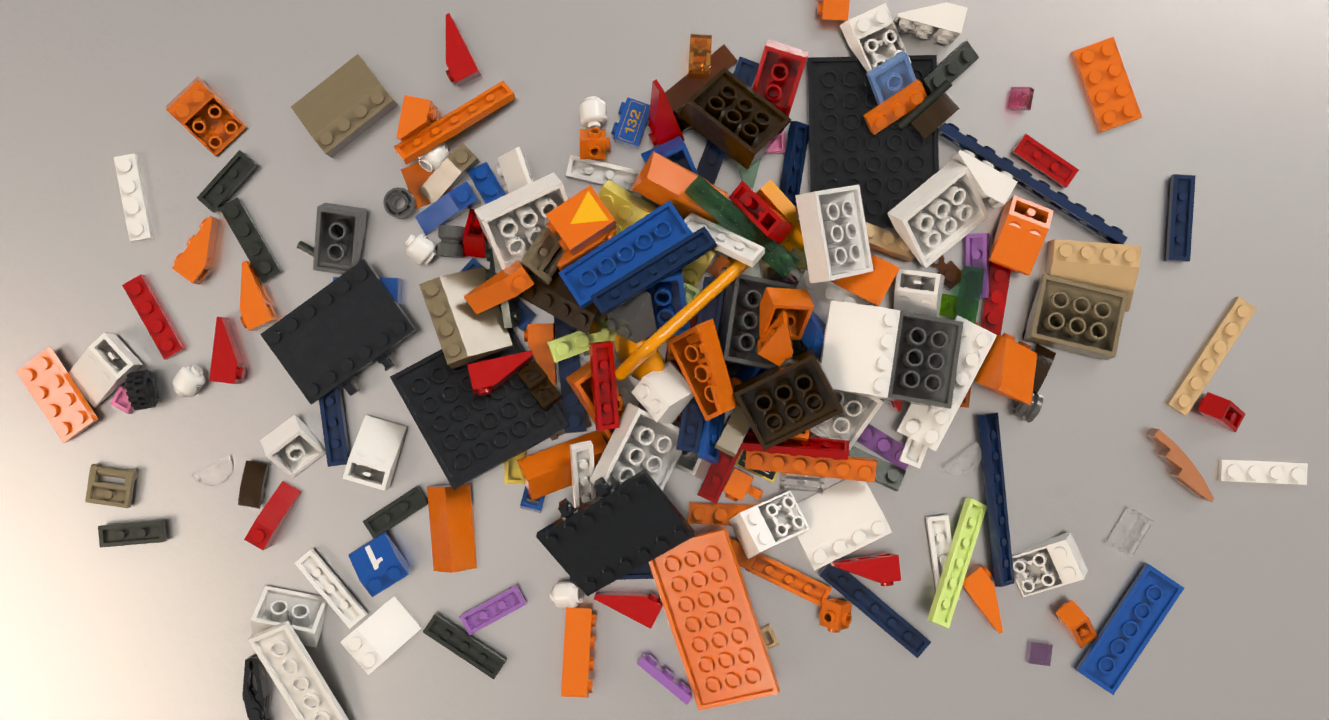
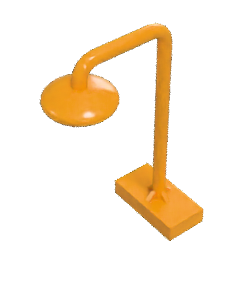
M770 180L757 193L778 210L794 228L781 243L764 235L756 244L764 247L765 252L774 244H779L781 251L800 271L807 265L800 222L795 221L797 208ZM736 260L648 339L646 338L638 343H634L617 334L614 339V348L621 365L615 370L616 379L621 381L631 375L641 381L645 375L652 371H663L665 363L657 349L749 266Z

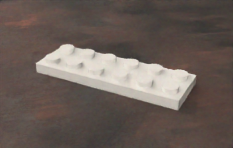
M958 315L955 320L964 323L951 409L910 404L897 429V432L934 451H937L997 337L996 334Z
M285 621L249 638V643L297 720H349L289 621Z

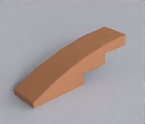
M1151 428L1147 435L1163 447L1158 455L1175 467L1170 475L1201 499L1212 502L1214 497L1192 461L1160 429Z

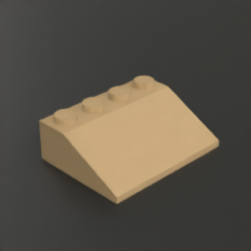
M1054 239L1048 241L1045 275L1128 294L1125 311L1128 312L1140 268L1141 246Z

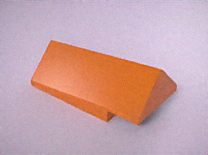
M655 151L652 152L631 187L635 192L661 206L670 200L684 219L690 213H693L714 224L722 220L728 198L727 192L712 185L707 179Z
M596 430L518 459L517 462L531 500L572 486L570 444L591 440L594 450V468H596L607 446L601 433Z
M470 483L455 491L451 485L427 486L434 571L454 573L477 568Z

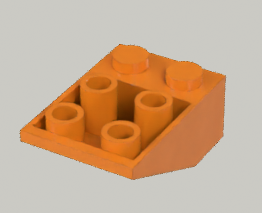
M198 76L166 105V110L215 157L247 128Z
M1013 195L1003 207L988 261L1029 276L1048 233L1054 210Z

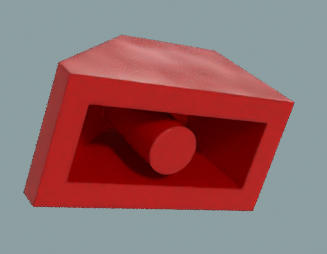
M470 209L463 233L464 256L486 258L489 242L475 214V209Z
M1209 392L1199 403L1198 412L1235 433L1245 416V413L1232 401Z

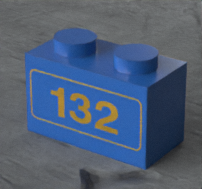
M627 97L626 103H621L618 112L621 115L619 123H614L611 132L614 135L613 139L615 142L639 149L649 120V104Z

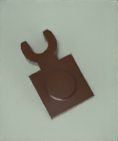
M942 255L938 258L939 262L937 264L932 263L930 267L936 268L938 270L937 274L945 276L944 287L950 291L965 275L952 261L946 264Z

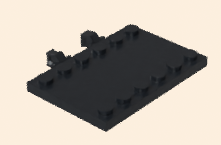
M363 259L260 335L312 405L336 387H339L340 390L344 388L350 396L359 392L360 389H357L354 385L353 379L356 377L355 374L372 361L373 363L378 361V363L383 364L385 371L391 369L395 364L389 358V355L392 354L389 349L417 329L369 262Z
M644 469L617 486H609L603 477L597 479L594 483V488L599 494L598 497L581 507L574 508L567 498L559 502L558 508L562 514L561 518L541 529L536 534V538L582 591L589 596L694 537L695 531Z

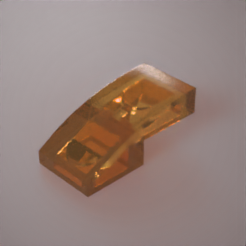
M690 35L688 73L710 74L712 35Z

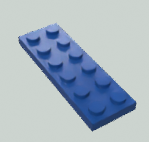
M669 200L558 273L581 309H584L593 303L591 295L691 235L692 231Z
M1146 563L1075 670L1114 695L1184 590V587Z

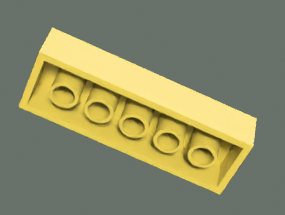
M608 180L602 186L598 197L616 222V235L657 209L611 180ZM712 249L683 267L684 281L696 287L717 250Z

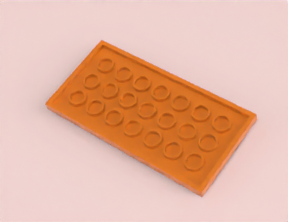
M723 528L695 535L648 562L698 710L779 694L780 688L727 529Z

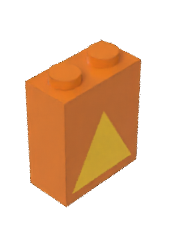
M591 185L546 214L549 221L546 223L547 227L553 235L555 233L559 235L561 239L558 243L564 252L569 250L572 256L617 227L614 218Z

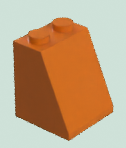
M871 254L874 271L831 280L834 284L866 302L879 306L900 268Z
M1009 334L997 335L973 382L1003 397L1030 405L1032 402L1037 353L1030 350V345L1021 341L1015 342L1016 338Z

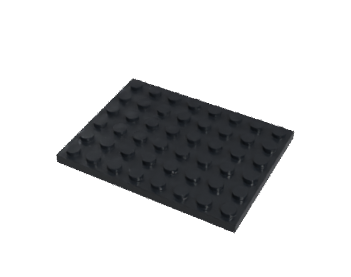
M908 55L916 80L920 81L937 66V55ZM808 57L809 191L815 192L859 185L865 222L883 229H895L887 213L939 171L938 128L926 139L911 123L902 130L897 123L907 115L905 114L874 135L870 132L863 115L878 106L866 75L868 72L858 58Z

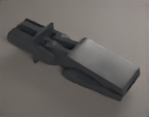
M253 654L245 659L242 696L247 717L249 720H271L266 719L269 695L266 670L257 654ZM254 676L257 682V690L254 688Z

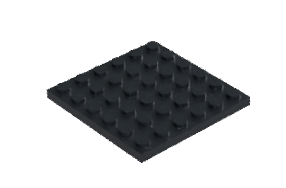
M507 328L513 343L512 347L468 364L526 352L513 328ZM442 349L390 376L454 491L569 427L556 403L547 410L541 407L519 377L518 372L498 388L491 390L492 393L479 396L478 393L474 394L467 364L452 369L447 364Z

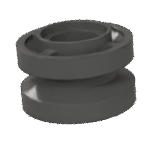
M400 187L389 190L383 201L386 212L397 219L409 218L414 214L417 206L414 195ZM399 198H404V207L397 209L395 206L396 201Z
M1037 393L1032 394L1030 405L1015 401L1012 415L1018 418L1022 416L1024 421L1032 422L1041 410L1043 396Z

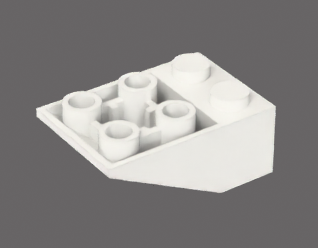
M945 2L898 13L893 21L900 33L912 32L922 39L931 37L937 39L938 43L949 44V42L953 43L961 34L968 8Z
M886 3L840 25L849 47L867 72L902 51L907 53Z
M959 150L950 157L951 161L969 168L984 204L993 209L1005 205L1017 184V181L1013 180V176L1010 173L997 171L992 163L985 160L979 161L974 158L975 154L968 150Z
M899 269L895 282L893 309L939 317L945 276L937 273Z
M103 333L86 349L69 371V375L83 396L96 408L125 382L127 374L137 371L143 364L115 333Z
M366 415L348 458L343 479L383 491L389 489L407 427Z
M791 491L740 512L729 520L748 559L810 529Z
M1071 532L1050 538L1012 555L1014 578L1023 598L1083 580L1088 572Z

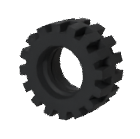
M148 370L131 372L127 374L125 379L127 383L125 385L127 389L126 395L129 397L128 401L131 402V407H134V410L153 408L158 403L157 383L154 381L152 373Z

